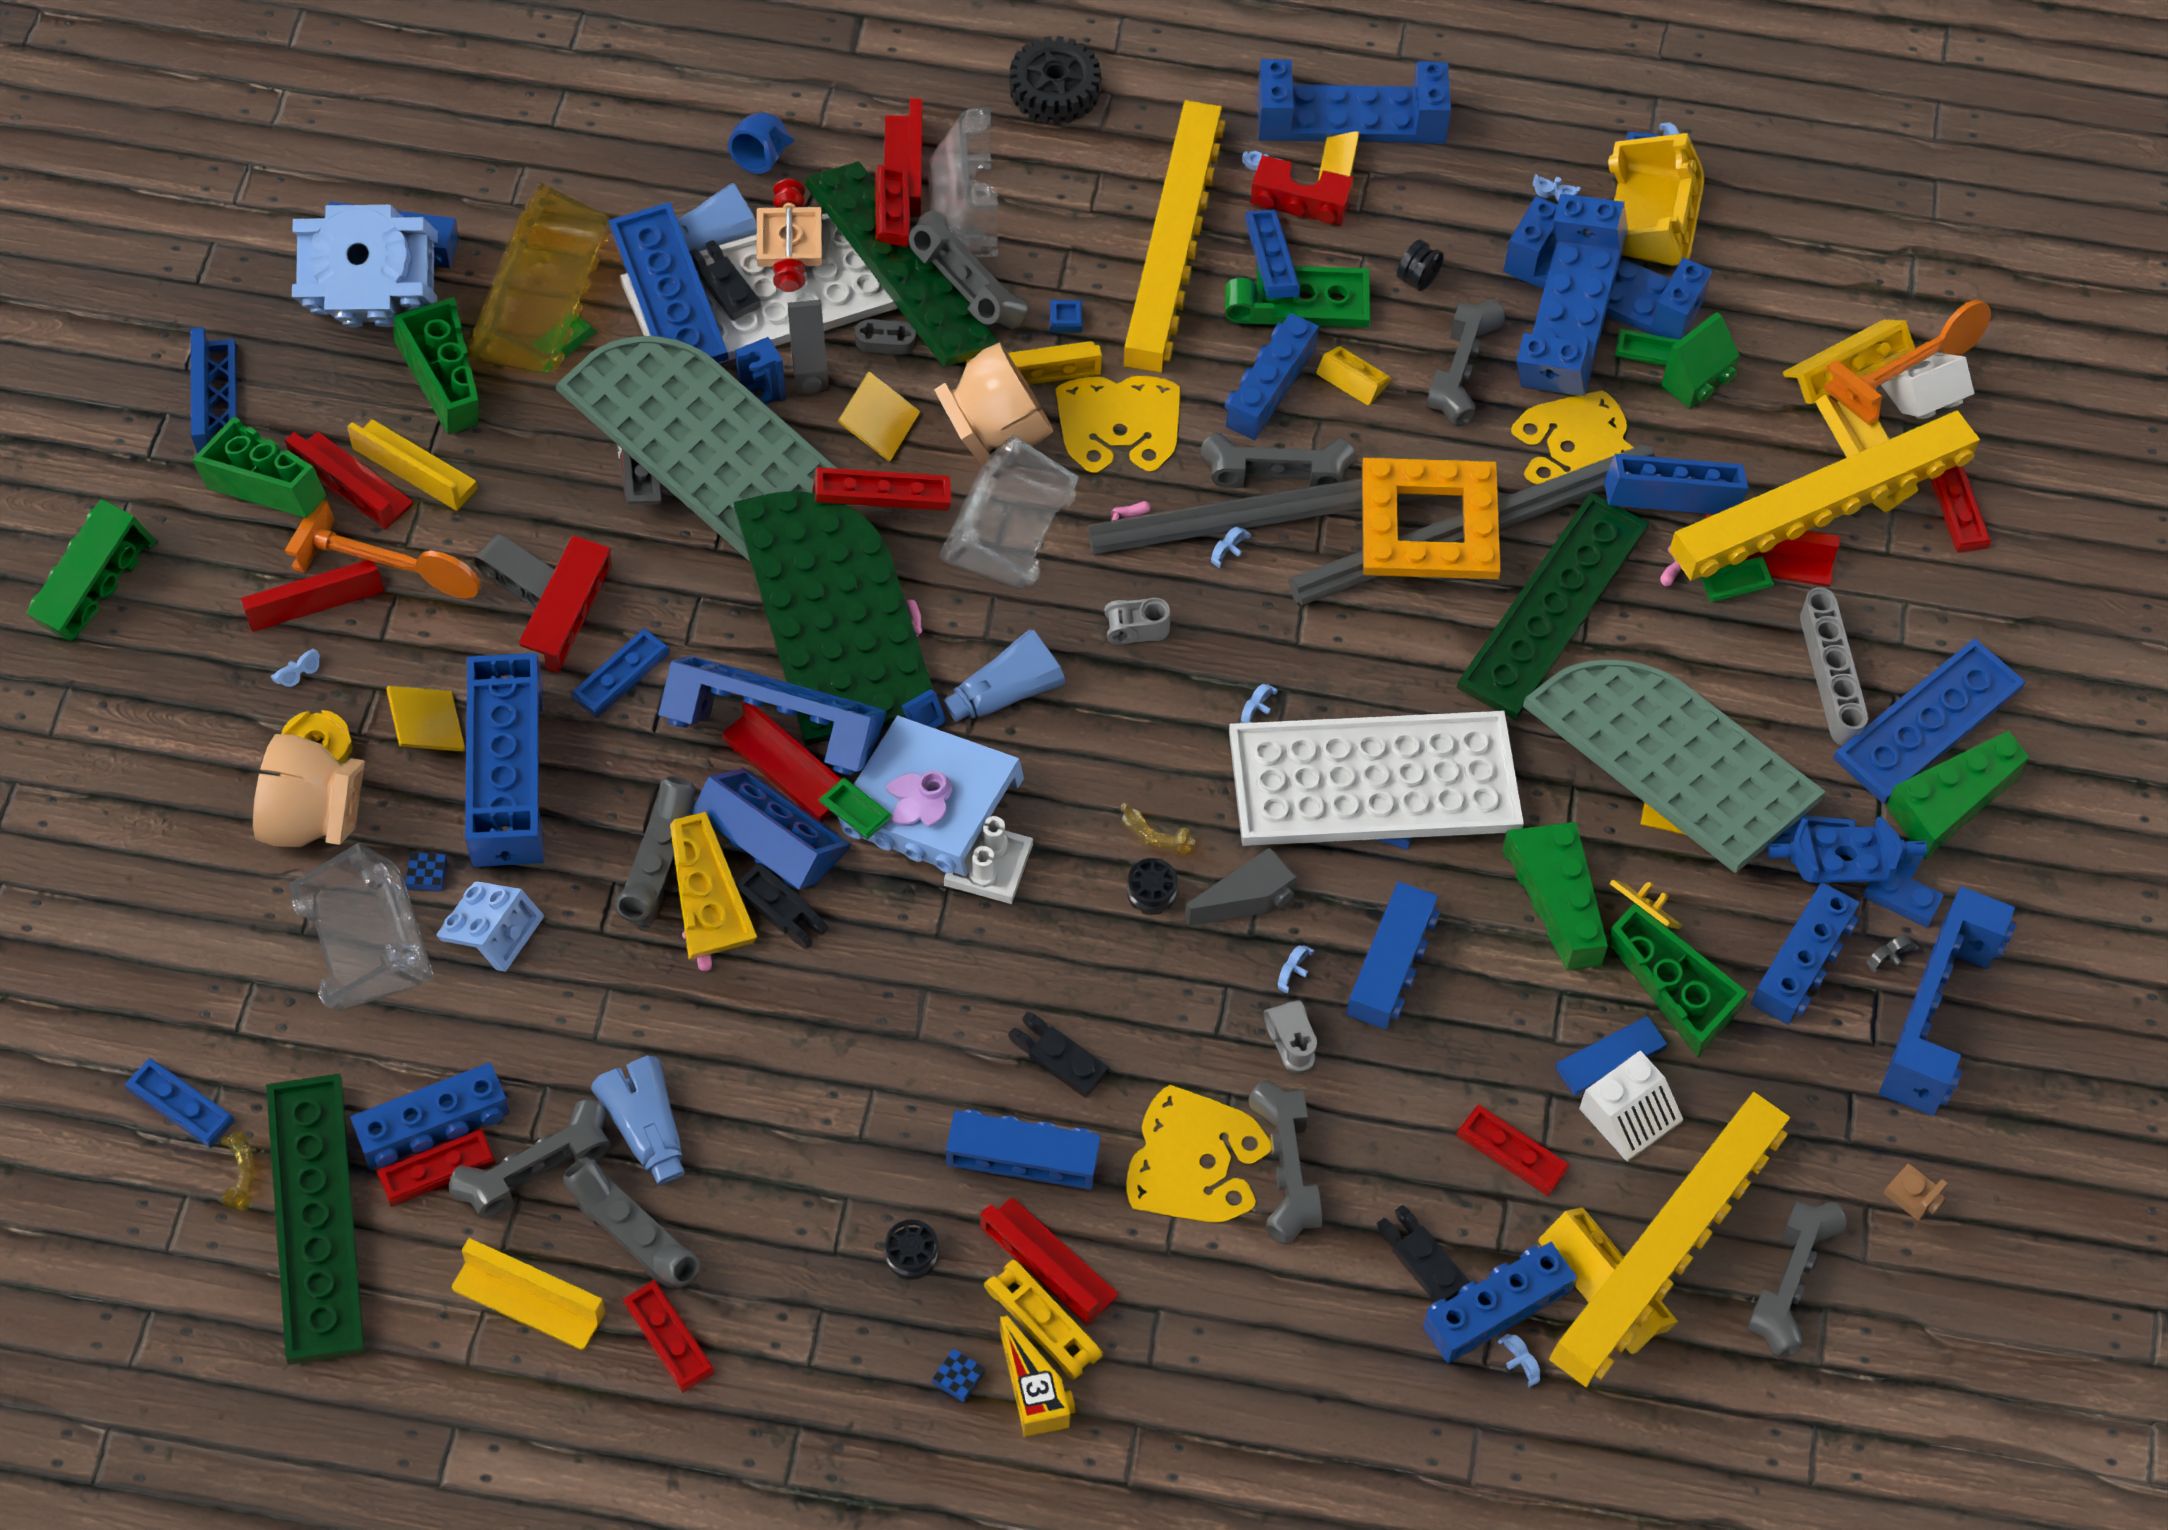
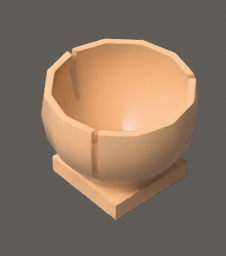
M1000 342L983 349L967 363L956 389L951 390L946 383L934 389L959 437L982 467L994 461L990 453L992 449L1020 451L1040 443L1053 432L1052 426L1045 412L1041 409L1042 407Z
M275 734L266 749L260 770L280 773V776L259 773L253 811L255 840L277 847H303L327 835L326 843L340 845L356 829L365 761L351 758L345 764H341L320 743L296 735Z

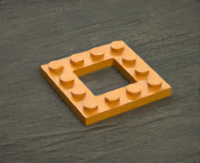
M1363 458V575L1499 579L1500 548L1496 462ZM1397 494L1462 496L1464 543L1398 541Z

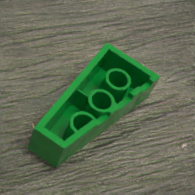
M455 297L394 315V342L447 435L477 426L478 396L472 370L469 366L467 348L463 340Z
M235 416L192 459L207 489L307 518L327 496L312 465L288 450L284 452L271 439L265 440L252 427L246 428L241 420Z
M100 499L97 506L92 508L87 514L86 522L78 535L70 540L67 551L59 564L51 569L48 580L40 593H37L32 598L26 614L39 626L72 643L99 611L98 601L102 597L112 596L118 588L117 581L125 569L132 572L140 562L136 556L144 547L150 550L157 540L135 516Z
M2007 731L1895 785L1886 808L1910 841H1926L1927 853L1926 856H1923L1924 860H1926L1943 842L1946 843L1955 835L1959 828L1966 822H1970L1984 806L1995 800L2020 777L2029 756L2011 732Z
M1569 822L1507 830L1502 852L1507 861L1510 860L1516 871V878L1521 887H1525L1531 898V905L1536 915H1540L1547 928L1546 933L1566 970L1602 966L1608 945L1577 823Z
M1636 903L1612 926L1609 944L1698 1058L1742 1010L1748 992Z

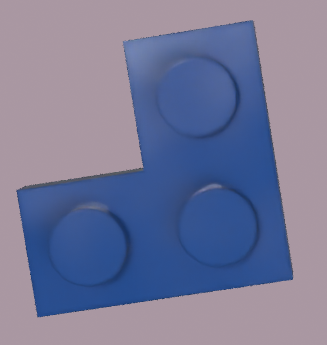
M1906 855L1903 861H1899L1893 881H1870L1862 897L1928 928L1944 894L1912 879L1923 855Z

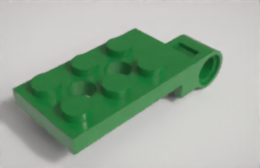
M1258 265L1256 269V283L1248 278H1234L1225 285V317L1235 323L1277 325L1278 322L1283 323L1289 313H1292L1318 326L1369 328V268L1294 266L1300 292L1310 293L1313 296L1310 299H1301L1299 297L1267 299ZM1339 293L1345 298L1336 301L1331 299L1329 295Z

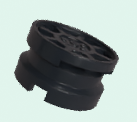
M1422 239L1415 241L1408 248L1399 263L1397 278L1404 282L1410 281L1413 288L1423 291L1437 276L1444 260V253L1438 249L1432 250L1430 245Z
M1146 858L1135 863L1128 874L1127 898L1131 906L1142 910V913L1147 915L1161 914V911L1166 908L1170 909L1175 902L1178 879L1174 868L1168 862L1158 858Z
M907 1219L896 1223L888 1231L885 1239V1255L890 1270L901 1278L914 1280L928 1275L934 1269L938 1258V1241L934 1230L927 1223L917 1219ZM908 1225H917L920 1226V1228L908 1227ZM904 1226L903 1229H901V1230H899V1231H897V1232L895 1233V1231H896L897 1229H899V1228H901V1227Z

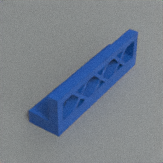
M204 327L191 328V437L198 454L208 444L211 436L218 429L223 428L227 424L226 422L230 421L233 416L237 418L235 339L208 341ZM228 351V356L219 364L210 359V352ZM219 375H222L228 380V383L218 391L210 383ZM221 401L229 409L218 418L210 410Z

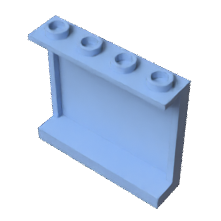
M897 715L854 785L889 813L893 814L899 799L886 790L887 784L908 773L922 776L928 771H939L949 778L952 785L951 795L945 801V815L938 823L931 827L924 825L921 819L910 825L895 824L890 819L870 839L863 837L839 818L842 830L853 839L862 838L875 843V845L883 850L889 851L892 849L903 853L913 861H925L933 864L943 872H955L966 876L967 869L964 859L983 830L986 819L992 815L1007 788L1011 786L1018 789L1024 780L1020 760L1017 757Z

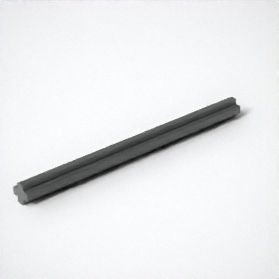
M1644 444L1620 453L1654 457V451L1651 446H1645ZM1614 456L1498 499L1499 530L1586 498L1590 492L1597 494L1605 491L1604 480ZM1463 513L1400 536L1398 541L1464 543ZM1363 551L1291 577L1289 578V586L1293 591L1292 597L1297 605L1301 604L1302 606L1378 576L1363 575Z
M1472 459V460H1466V461H1478V460H1477V459ZM1362 478L1088 524V542L1091 553L1098 554L1227 532L1237 526L1245 529L1362 509ZM1397 494V502L1438 495Z

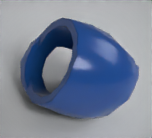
M759 112L744 118L733 128L729 137L728 150L732 159L743 170L761 174L770 171L783 149L792 144L794 138L787 132L785 125L777 116Z

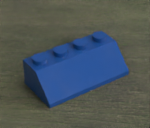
M745 768L709 776L691 811L694 814L706 812L713 830L719 831L727 837L729 844L733 847L745 850L755 857L756 863H761L765 868L771 869L780 875L782 881L794 889H802L817 884L851 846V843Z

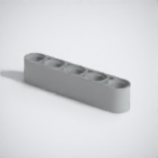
M1818 587L1808 592L1800 613V622L1830 735L1837 744L1843 746L1854 736L1863 732L1868 721V713L1837 599L1830 590Z

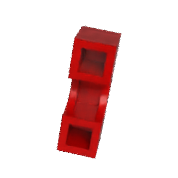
M1264 155L1261 156L1252 182L1250 204L1290 213L1294 216L1319 220L1323 223L1342 226L1351 199L1354 177L1323 170L1318 182L1313 185L1303 186L1291 179L1292 162Z

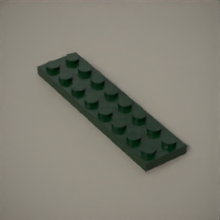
M860 161L807 176L805 182L807 189L943 367L974 358L983 349L999 343L987 326L977 320L967 309L970 304L961 292L932 262L924 263L913 252L910 243L907 247L876 241L875 181Z
M1590 492L1462 674L1456 688L1497 711H1504L1506 716L1516 721L1524 710L1525 697L1540 687L1646 533L1649 523L1618 506H1609L1608 501Z
M341 1074L266 1084L286 1362L288 1365L363 1354L365 1353Z

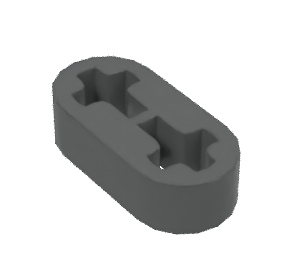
M868 319L856 325L855 343L858 349L868 353L904 355L915 349L916 331L907 322ZM867 333H873L872 339L865 338ZM900 335L906 336L904 341H898Z

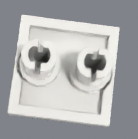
M996 816L988 817L985 825H983V830L964 859L967 869L966 876L955 872L946 873L944 886L1012 904L1033 846V838L1005 831V823L1001 818Z

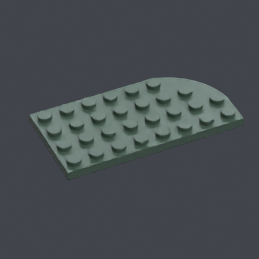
M635 336L612 341L592 351L556 385V390L747 560H749L734 511L733 502L776 492L801 491L812 493L816 467L836 468L713 358L702 350L678 340L656 336Z
M1594 660L1578 663L1556 673L1525 697L1524 708L1734 873H1737L1763 851L1768 843L1775 841L1821 802L1826 792L1681 680L1652 666L1624 660Z

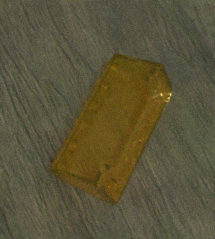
M540 182L514 225L467 345L468 357L479 362L548 374L551 369L557 371L565 353L560 351L561 347L568 344L574 328L570 327L571 320L576 321L583 307V304L579 302L580 296L584 297L592 282V279L588 278L589 272L593 273L600 261L601 255L597 254L598 248L602 249L609 237L610 232L605 229L610 217Z

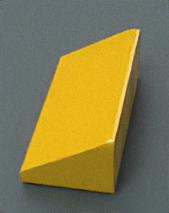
M1359 132L1327 137L1318 181L1323 170L1351 177Z
M1341 346L1325 353L1317 369L1318 376L1366 405L1371 404L1392 380L1389 375Z

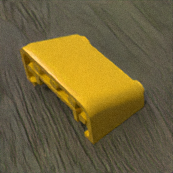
M1688 133L1615 142L1613 155L1609 156L1608 165L1610 173L1615 174L1618 181L1614 200L1625 203L1628 226L1621 256L1670 266H1678L1683 257L1689 260L1704 188V172Z

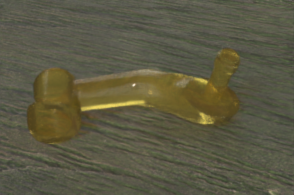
M1127 803L1121 805V810L1125 813L1122 817L1123 824L1145 844L1171 848L1174 852L1185 856L1192 852L1196 840L1193 837L1189 838V829L1179 828L1175 836L1160 834L1150 828L1138 809H1130Z
M237 1131L230 1137L225 1136L221 1140V1143L229 1146L230 1150L234 1153L239 1167V1178L236 1186L227 1188L221 1200L230 1209L237 1208L244 1211L252 1203V1198L248 1193L255 1173V1164L247 1136Z

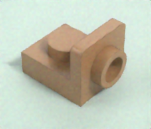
M1908 1163L1886 1187L1883 1194L1917 1221H1920L1927 1212L1934 1215L1947 1198L1943 1195V1192L1948 1182L1942 1178L1935 1184Z

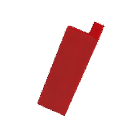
M910 98L909 115L885 116L884 166L909 171L910 217H921L922 98Z
M293 432L285 439L287 450L312 465L320 482L385 530L412 507V500L321 433H315L307 441L296 432Z
M816 467L812 493H815V502L950 510L951 487L950 476Z
M1706 514L1705 519L1713 515ZM1805 531L1794 540L1786 539L1777 543L1769 551H1759L1748 556L1745 560L1763 556L1771 578L1829 587L1832 582L1833 562L1839 548L1840 536Z
M577 536L571 537L519 640L521 647L544 654L546 670L559 674L612 566L610 547Z
M365 560L242 597L241 601L251 632L383 593L384 589L375 562Z
M742 701L743 715L722 732L723 741L804 811L822 823L833 812L821 804L819 799L835 786L841 778L759 708Z
M1009 1198L999 1209L989 1204L980 1213V1228L1085 1325H1090L1117 1298V1292L1014 1198Z

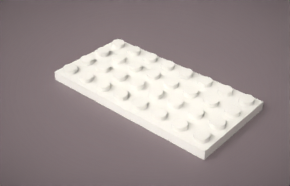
M826 213L822 214V266H805V273L803 274L805 285L794 292H784L773 284V277L775 275L773 267H757V234L719 245L724 257L729 258L758 296L761 302L760 308L732 321L700 279L727 349L729 360L736 358V349L765 337H769L774 346L790 342L788 303L821 299L824 331L898 308ZM707 249L699 251L704 257L707 266L714 263ZM627 273L620 275L621 284L643 335L650 336Z
M1504 711L1236 723L1229 725L1242 846L1507 833V830L1523 828L1524 823Z

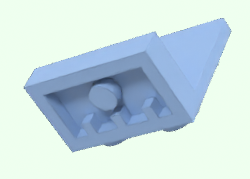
M476 881L465 891L463 898L454 911L445 919L444 925L436 936L444 942L476 947L496 970L506 972L542 921L544 915L522 889Z

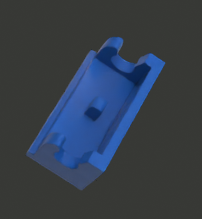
M765 337L736 349L738 381L751 393L755 391L763 392L764 395L758 399L765 405L778 399L780 402L786 400L783 360L770 338Z

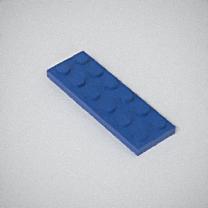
M667 202L608 220L650 336L670 338L692 345L708 354L717 363L729 360L727 349L671 203Z
M1974 638L1867 725L1862 733L1854 736L1835 752L1833 759L1885 804L1889 800L1895 785L1925 771L2021 691L2025 681Z

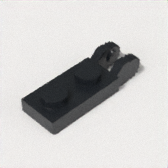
M711 240L706 243L707 252L714 261V263L708 266L704 257L696 248L689 251L700 279L732 321L761 307L758 296L729 258L724 257L721 248L715 241Z
M757 863L735 883L742 899L784 934L787 933L796 944L805 950L813 942L809 935L796 925L802 918L812 930L820 935H823L828 930L824 920L810 909L809 904L761 863Z
M1030 1011L1022 1017L1024 1024L1041 1038L1035 1044L1029 1035L1015 1027L1008 1033L1010 1040L1029 1054L1031 1060L1084 1098H1087L1109 1072V1066L1054 1027H1049L1036 1014Z
M1401 1205L1395 1210L1397 1219L1409 1233L1404 1239L1401 1238L1399 1231L1389 1220L1383 1218L1378 1221V1229L1393 1248L1392 1252L1434 1302L1441 1299L1451 1300L1458 1295L1462 1287L1470 1283L1424 1226L1420 1227L1417 1218L1407 1207Z

